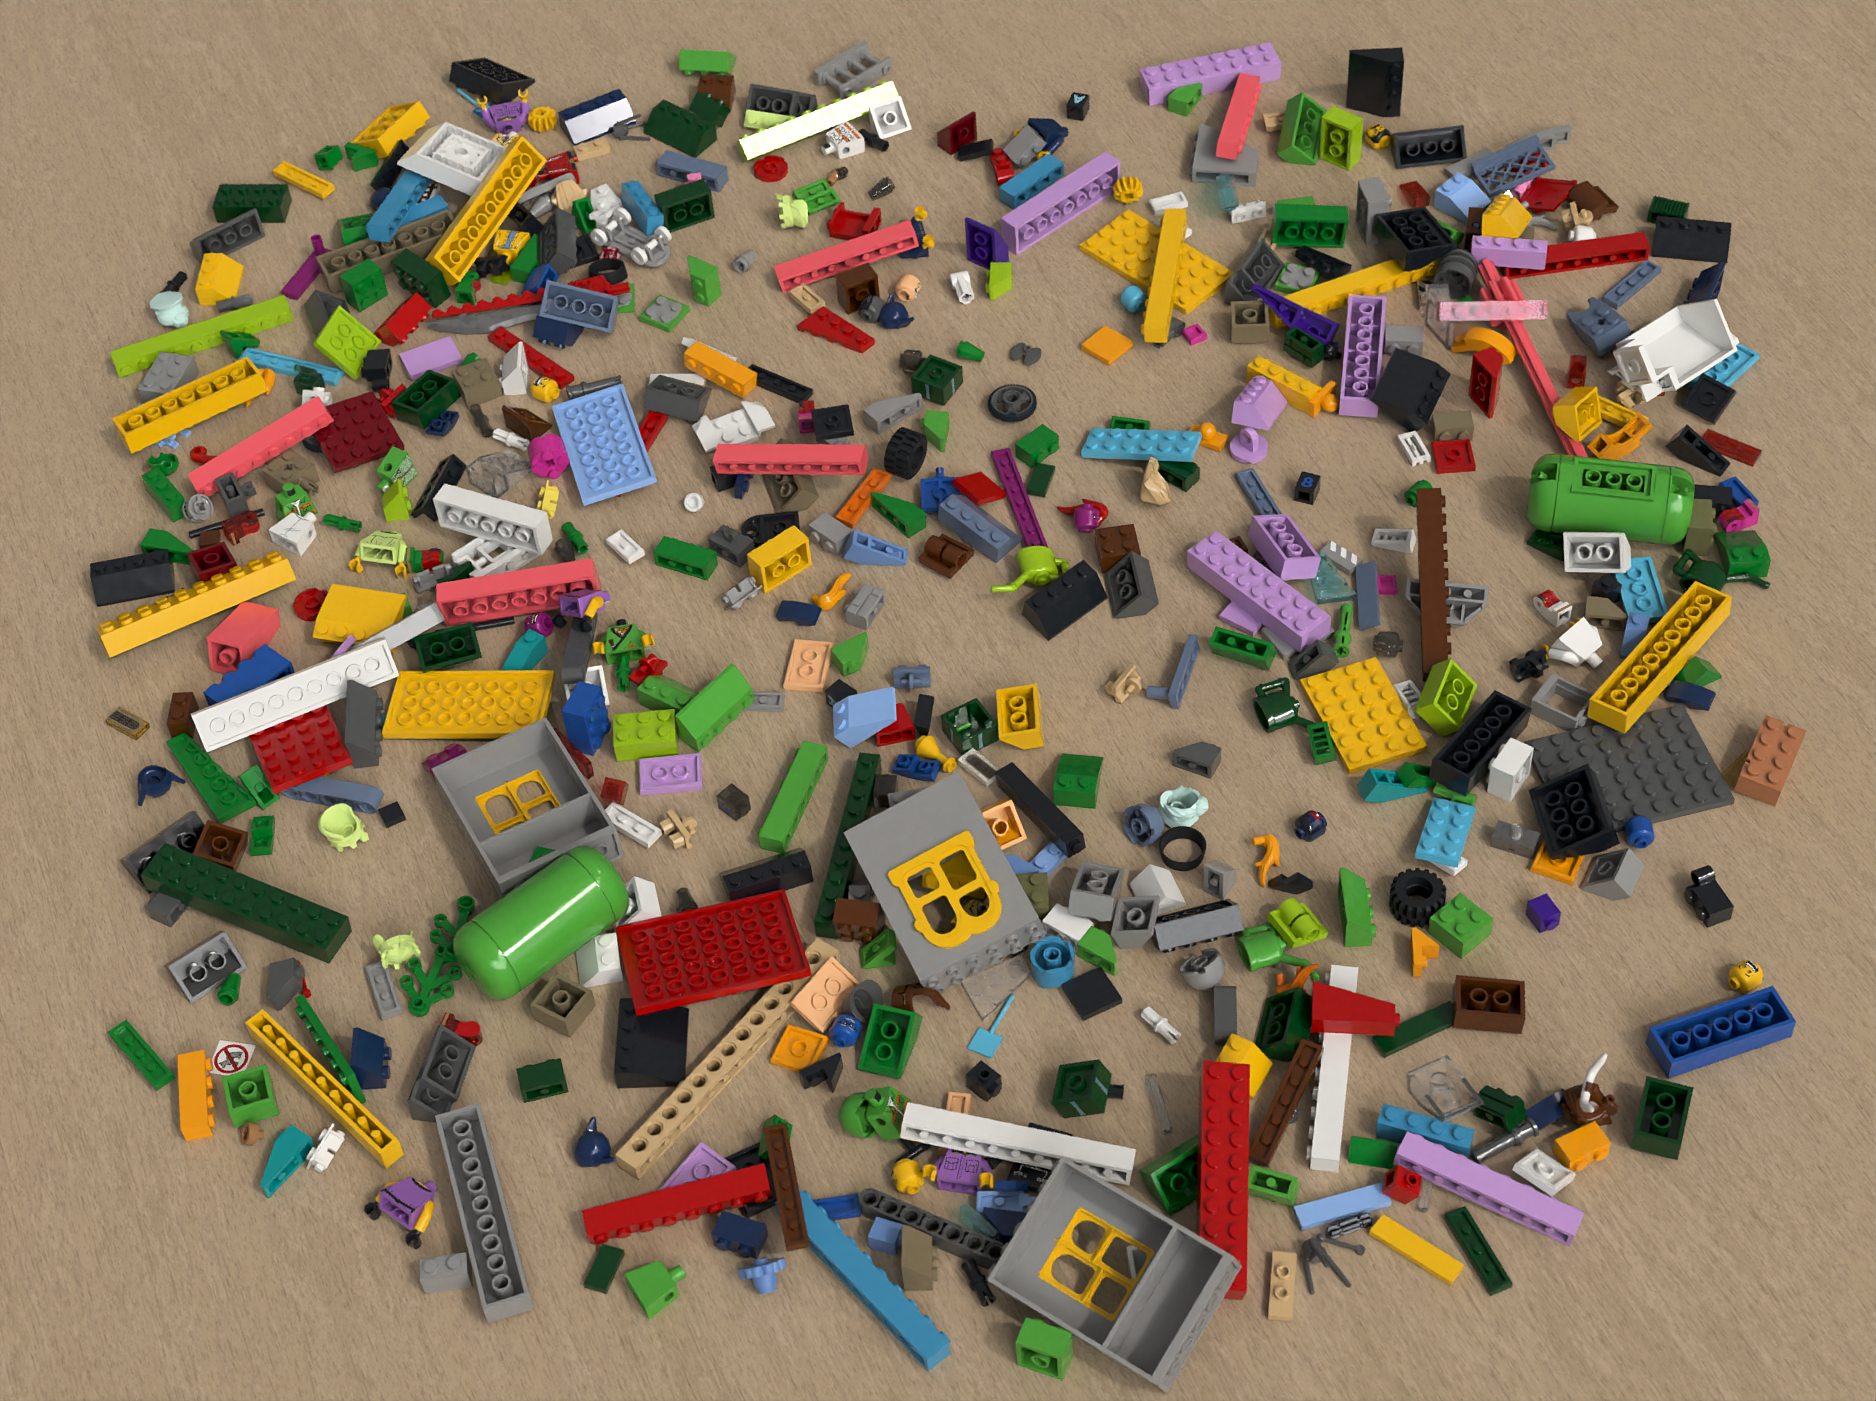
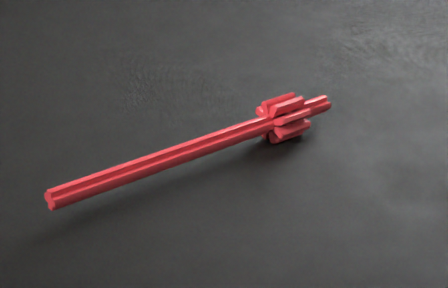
M1488 259L1482 260V264L1477 265V269L1486 288H1481L1479 302L1492 327L1498 325L1499 330L1507 329L1567 455L1588 457L1582 443L1574 441L1555 424L1552 408L1560 398L1521 319H1525L1528 315L1526 311L1528 304L1515 280L1509 281L1508 277L1505 276L1500 278L1493 261L1489 262Z

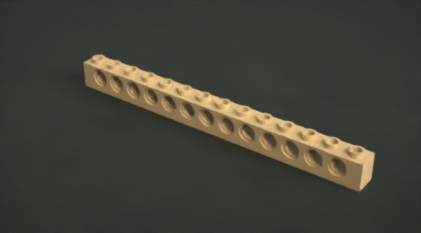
M819 938L805 949L812 976L831 956L840 963L839 951ZM812 976L774 984L771 988H768L764 992L763 997L750 1007L748 1013L736 1022L734 1028L721 1038L720 1043L707 1053L705 1059L692 1069L691 1074L681 1081L676 1090L663 1100L661 1106L648 1116L646 1122L633 1132L626 1144L618 1148L615 1154L618 1167L637 1180H640L796 1011L789 1003Z

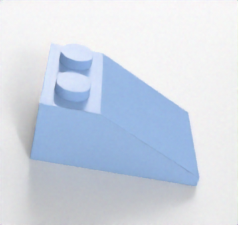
M1459 172L1435 190L1434 207L1466 225L1469 207L1484 208L1492 202L1472 179ZM1474 223L1473 228H1479V224Z
M894 687L847 696L833 705L834 738L849 748H853L897 721Z

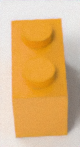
M1593 1121L1555 1139L1553 1153L1563 1166L1572 1172L1575 1170L1580 1171L1589 1163L1605 1159L1609 1153L1611 1142L1598 1124Z

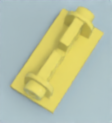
M547 480L545 487L541 486L538 497L541 498V501L538 500L536 509L547 512L548 519H552L555 516L557 506L555 503L558 500L559 490L556 486H548L549 480Z

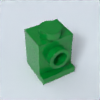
M327 145L315 153L314 158L319 170H333L338 161L343 159V155L339 145Z

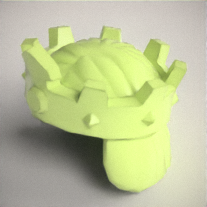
M775 194L774 197L776 199L782 200V202L778 203L779 219L784 222L781 224V227L783 229L794 226L806 228L808 224L807 203L802 199L793 200L792 196Z
M338 803L326 808L318 819V828L321 834L327 837L330 847L335 846L338 852H343L344 847L348 846L352 849L356 848V842L359 839L361 842L369 840L368 833L363 831L364 823L354 815L352 808L347 804Z
M413 931L408 932L407 935L392 937L387 941L379 934L372 937V944L378 951L382 966L385 969L388 968V965H392L394 970H399V964L404 962L408 964V961L414 955L420 956L421 954L418 949L419 946L413 938Z

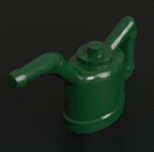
M1686 549L1672 569L1674 574L1681 577L1679 584L1685 592L1695 581L1718 591H1721L1726 583L1749 581L1764 587V589H1768L1771 585L1768 581L1766 582L1747 572L1726 575L1716 562L1702 560L1691 549ZM1688 560H1691L1693 563L1687 571L1684 570L1685 564Z
M1287 677L1278 678V680L1259 684L1255 687L1257 697L1253 698L1254 710L1261 726L1267 733H1272L1275 730L1294 724L1307 728V725L1316 724L1298 716L1300 703L1293 696L1290 697V680ZM1276 688H1282V690L1276 692H1272L1269 694L1265 693ZM1320 728L1313 731L1315 733L1325 731V728Z

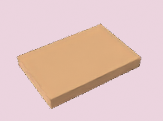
M794 639L783 684L784 690L824 693L832 660L831 648L834 647V642Z
M831 956L790 1001L789 1005L814 1029L822 1034L843 1011L842 1001L844 996L852 991L860 982Z

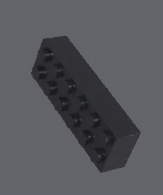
M1494 690L1432 759L1428 778L1466 797L1489 771V763L1492 758L1496 759L1503 743L1506 744L1510 738L1517 739L1525 730L1532 708Z

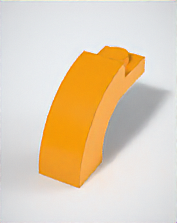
M1470 327L1467 334L1458 335L1451 346L1453 353L1465 351L1479 352L1493 346L1503 356L1504 361L1502 365L1511 364L1517 354L1515 346L1506 337L1498 332L1482 327Z
M1638 412L1619 431L1610 435L1600 433L1587 447L1598 458L1616 460L1642 444L1640 439L1653 425Z

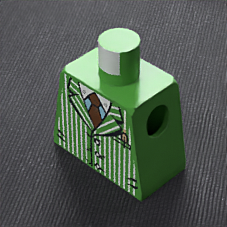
M392 446L377 469L381 482L376 486V489L381 494H384L397 479H401L403 486H407L418 475L407 452Z

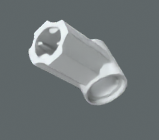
M968 271L949 274L951 288L955 290L959 302L963 304L970 303L974 299V293L971 288Z

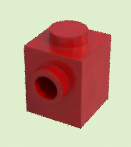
M1396 1165L1385 1173L1382 1194L1406 1205L1419 1197L1422 1190L1420 1186L1422 1176L1400 1165Z

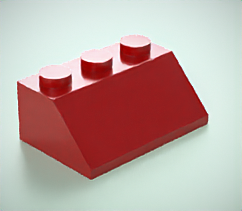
M416 292L402 302L373 334L383 344L392 347L398 343L402 345L409 338L407 334L409 332L412 334L419 327L418 322H423L428 318V312L432 307Z
M1493 346L1473 354L1468 394L1489 419L1493 418L1498 402L1502 364L1504 361L1502 354Z

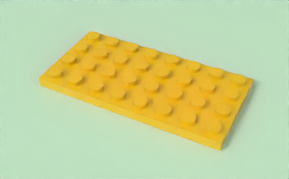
M1128 209L1079 245L1080 251L1148 292V287H1151L1150 275H1153L1152 263H1155L1154 252L1158 251L1156 250V240L1160 239L1158 238L1159 227ZM1184 242L1173 308L1184 315L1189 314L1226 286V282L1234 272Z
M555 670L429 671L425 673L422 671H399L381 734L384 739L503 737L547 716L556 679Z

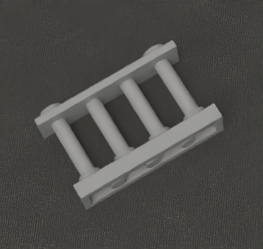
M864 40L814 70L815 85L821 87L828 82L838 89L841 100L847 99V95L861 91L892 72L891 57L888 56L882 61L878 60L870 54L869 43ZM866 59L867 61L872 63L873 66L870 68H866L865 66L860 64V62ZM854 67L861 73L854 76L847 70ZM842 75L849 81L842 84L834 78Z

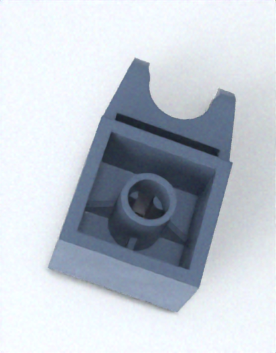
M1591 297L1588 299L1590 306L1587 310L1583 312L1569 311L1566 313V317L1581 341L1601 357L1614 349L1618 342L1631 335L1626 319L1606 303Z

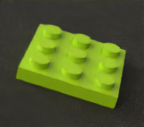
M339 305L335 308L314 341L313 346L356 380L361 375V367H364L363 359L366 357L367 351L376 350L381 340Z

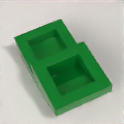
M274 815L253 817L251 826L252 840L249 849L251 856L272 855L275 836Z

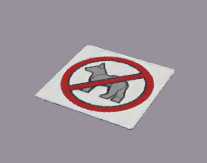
M220 1040L212 1058L213 1071H210V1073L228 1076L246 1070L256 1045Z

